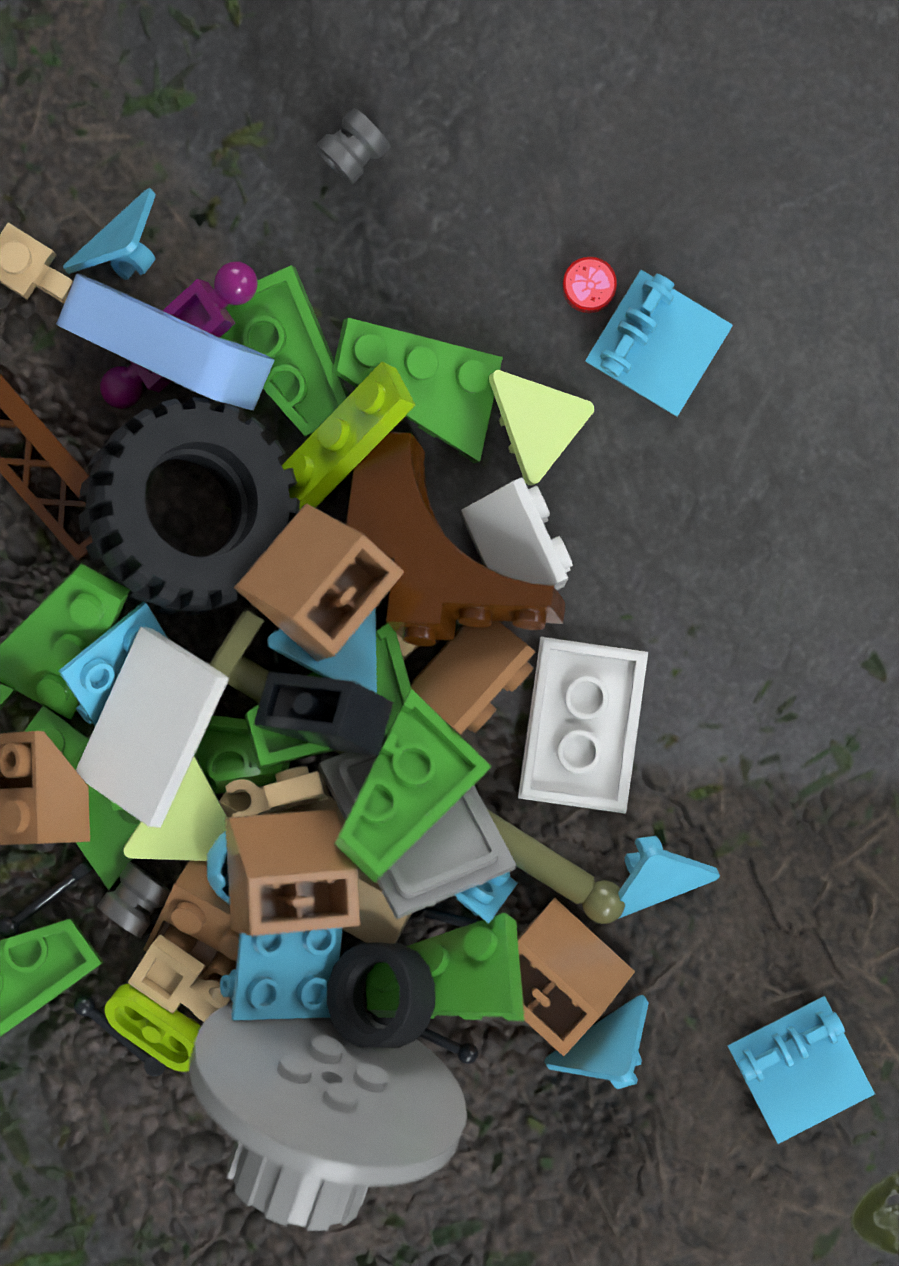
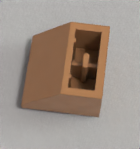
M305 504L234 588L314 660L320 661L337 654L402 576L404 571L362 533Z
M492 621L491 626L484 628L462 625L454 634V640H449L412 680L410 686L458 734L461 735L466 728L470 732L476 733L497 710L490 703L503 688L506 691L510 690L513 692L534 669L527 661L535 651L499 621Z
M44 731L1 733L0 845L90 842L89 787Z
M335 809L225 818L232 931L256 936L360 926L357 868L355 863L334 844L342 829Z
M190 860L175 882L143 950L147 952L151 944L161 934L205 965L198 978L220 982L223 975H229L233 969H236L240 933L231 930L230 905L215 893L207 880V861Z
M555 897L518 936L524 1020L562 1056H565L603 1014L635 971Z

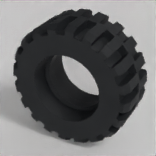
M192 397L184 404H181L177 399L161 402L153 409H145L134 416L106 439L103 448L94 454L87 467L91 474L89 478L81 483L79 499L82 502H86V510L78 515L80 531H90L93 542L86 546V550L92 562L101 558L109 570L103 575L119 584L122 583L130 589L126 599L137 605L142 602H151L154 604V611L157 613L172 615L178 611H183L186 616L204 614L212 609L219 610L244 597L234 588L235 585L300 510V500L290 498L289 488L297 484L293 468L283 470L278 459L285 454L283 448L277 440L268 444L261 437L260 434L265 430V426L254 417L244 423L237 419L239 408L222 403L213 409L210 408L208 398ZM170 459L195 463L208 470L223 486L231 506L232 524L226 544L216 553L205 557L184 554L169 546L153 528L145 506V487L149 474L159 464Z

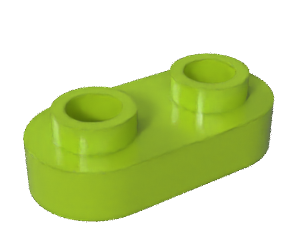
M130 984L121 985L105 1005V1016L109 1024L119 1034L167 1067L181 1072L189 1071V1059L201 1026L178 1010L173 1014Z

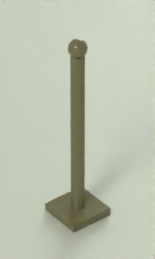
M247 610V612L243 611L211 661L210 666L229 677L227 684L260 703L267 675L270 671L246 657L244 653L263 625L264 620ZM334 750L338 754L345 753V751ZM488 810L518 868L575 904L582 903L587 917L596 923H612L622 915L625 903L620 901L618 892L621 888L617 884L607 880L595 882L594 876Z

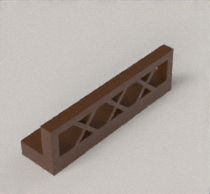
M0 374V408L10 418V420L0 419V427L18 428L26 437L24 459L2 458L0 456V473L71 555L80 562L88 555L86 546L92 543L93 540L90 535L78 545L65 530L67 507L86 509V502L68 500V486L79 498L81 483L89 478V475ZM33 446L45 460H32ZM10 466L24 467L23 481ZM32 467L52 468L61 477L60 500L37 498L30 490ZM45 506L59 507L58 521Z

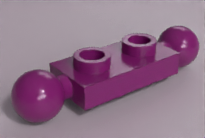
M238 261L229 262L223 265L216 273L214 289L209 282L196 279L163 311L210 334L221 337L236 324L226 307L229 304L242 305L250 301L257 291V276L249 265ZM130 361L131 365L128 367L116 366L109 369L103 375L100 383V392L105 402L110 406L126 409L135 405L141 398L143 382L148 390L160 392L171 380Z

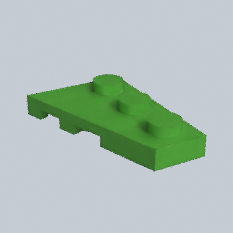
M73 918L0 941V1037L104 963Z

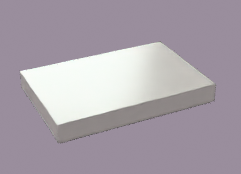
M140 627L76 768L77 773L85 783L147 826L161 827L229 677L153 628Z
M540 637L518 793L519 799L626 813L648 652Z

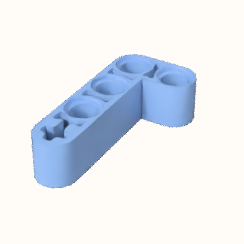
M80 274L75 276L56 325L192 391L223 403L253 411L275 361L263 353L210 334L115 288Z

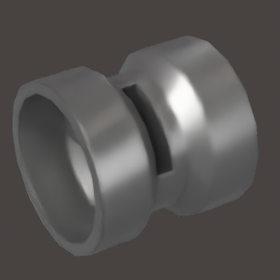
M355 108L342 119V128L335 134H326L315 145L316 150L329 166L351 185L364 174V165L370 158L379 159L391 147L379 129Z
M129 862L120 874L121 883L114 892H107L97 907L118 925L141 938L150 926V915L156 908L164 907L171 890L145 870Z

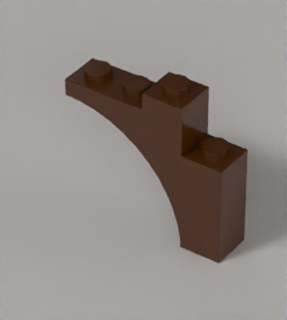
M389 432L354 468L346 525L366 536L404 571L390 589L386 622L404 642L416 646L435 645L436 639L454 640L456 619L463 625L478 628L489 627L492 621H510L514 626L527 630L544 629L546 623L563 624L566 602L553 585L529 583L496 573L472 560L445 536L429 500L425 480V451L412 433Z

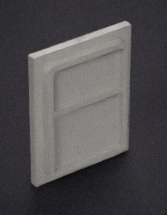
M345 752L320 762L318 765V769L345 821L377 758L376 755ZM473 786L377 880V883L395 918L399 919L427 906H433L441 900L474 886L483 885L486 881L515 870L517 865L475 786Z

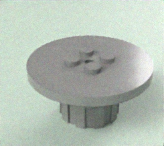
M233 1002L211 1014L198 1031L189 1059L190 1081L194 1092L214 1121L236 1139L227 1164V1178L233 1179L236 1185L234 1193L247 1206L252 1205L265 1213V1218L284 1226L287 1223L306 1227L307 1231L328 1230L329 1226L338 1223L345 1226L356 1218L369 1186L403 1184L426 1177L443 1167L456 1151L467 1117L463 1092L446 1065L417 1039L401 1048L358 1047L342 1037L333 1025L331 1017L232 1020ZM366 1012L368 1019L375 1028H386V1025L377 1023L372 1018V1014Z

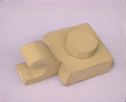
M7 223L0 234L1 284L25 299H28L35 287H38L64 304L73 281L49 267L56 256L53 250L10 223Z
M307 766L277 773L275 775L277 783L266 785L264 788H259L251 781L244 779L232 781L225 786L227 793L230 795L248 792L251 796L250 807L245 811L232 814L233 817L264 815L271 812L279 813L330 799L323 776L319 772L309 774Z
M161 934L151 944L128 981L131 986L173 1014L182 1003L203 1022L230 1001V997L222 996L220 982L198 978L205 967L203 963Z

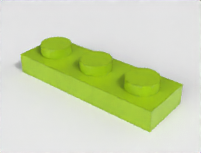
M381 362L283 463V470L293 468L297 484L289 488L290 498L300 500V509L305 504L316 508L416 406L396 368Z

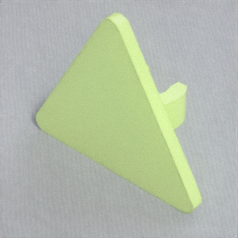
M496 370L490 374L489 382L501 413L499 422L501 426L505 425L511 441V445L508 446L510 453H515L525 483L532 486L539 483L594 412V406L588 400L501 370Z
M195 756L191 760L162 826L149 827L140 821L124 845L126 857L133 859L207 861V853L218 836L226 831L225 818L227 815Z

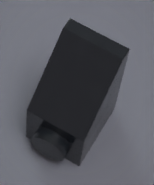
M268 672L253 725L333 750L379 756L394 702L354 681Z

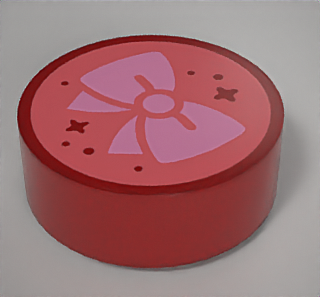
M583 257L574 261L566 270L562 284L563 294L569 305L577 311L583 313L599 312L606 308L613 300L617 288V279L612 267L604 260L596 257Z

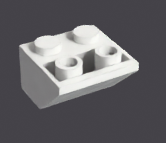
M523 477L461 510V517L484 567L512 579L534 584L553 585L556 590L565 586L568 580L566 572L571 571L570 567L573 564L561 537L558 536L550 539L543 523L548 521L547 517L550 516V513L537 486L528 489Z

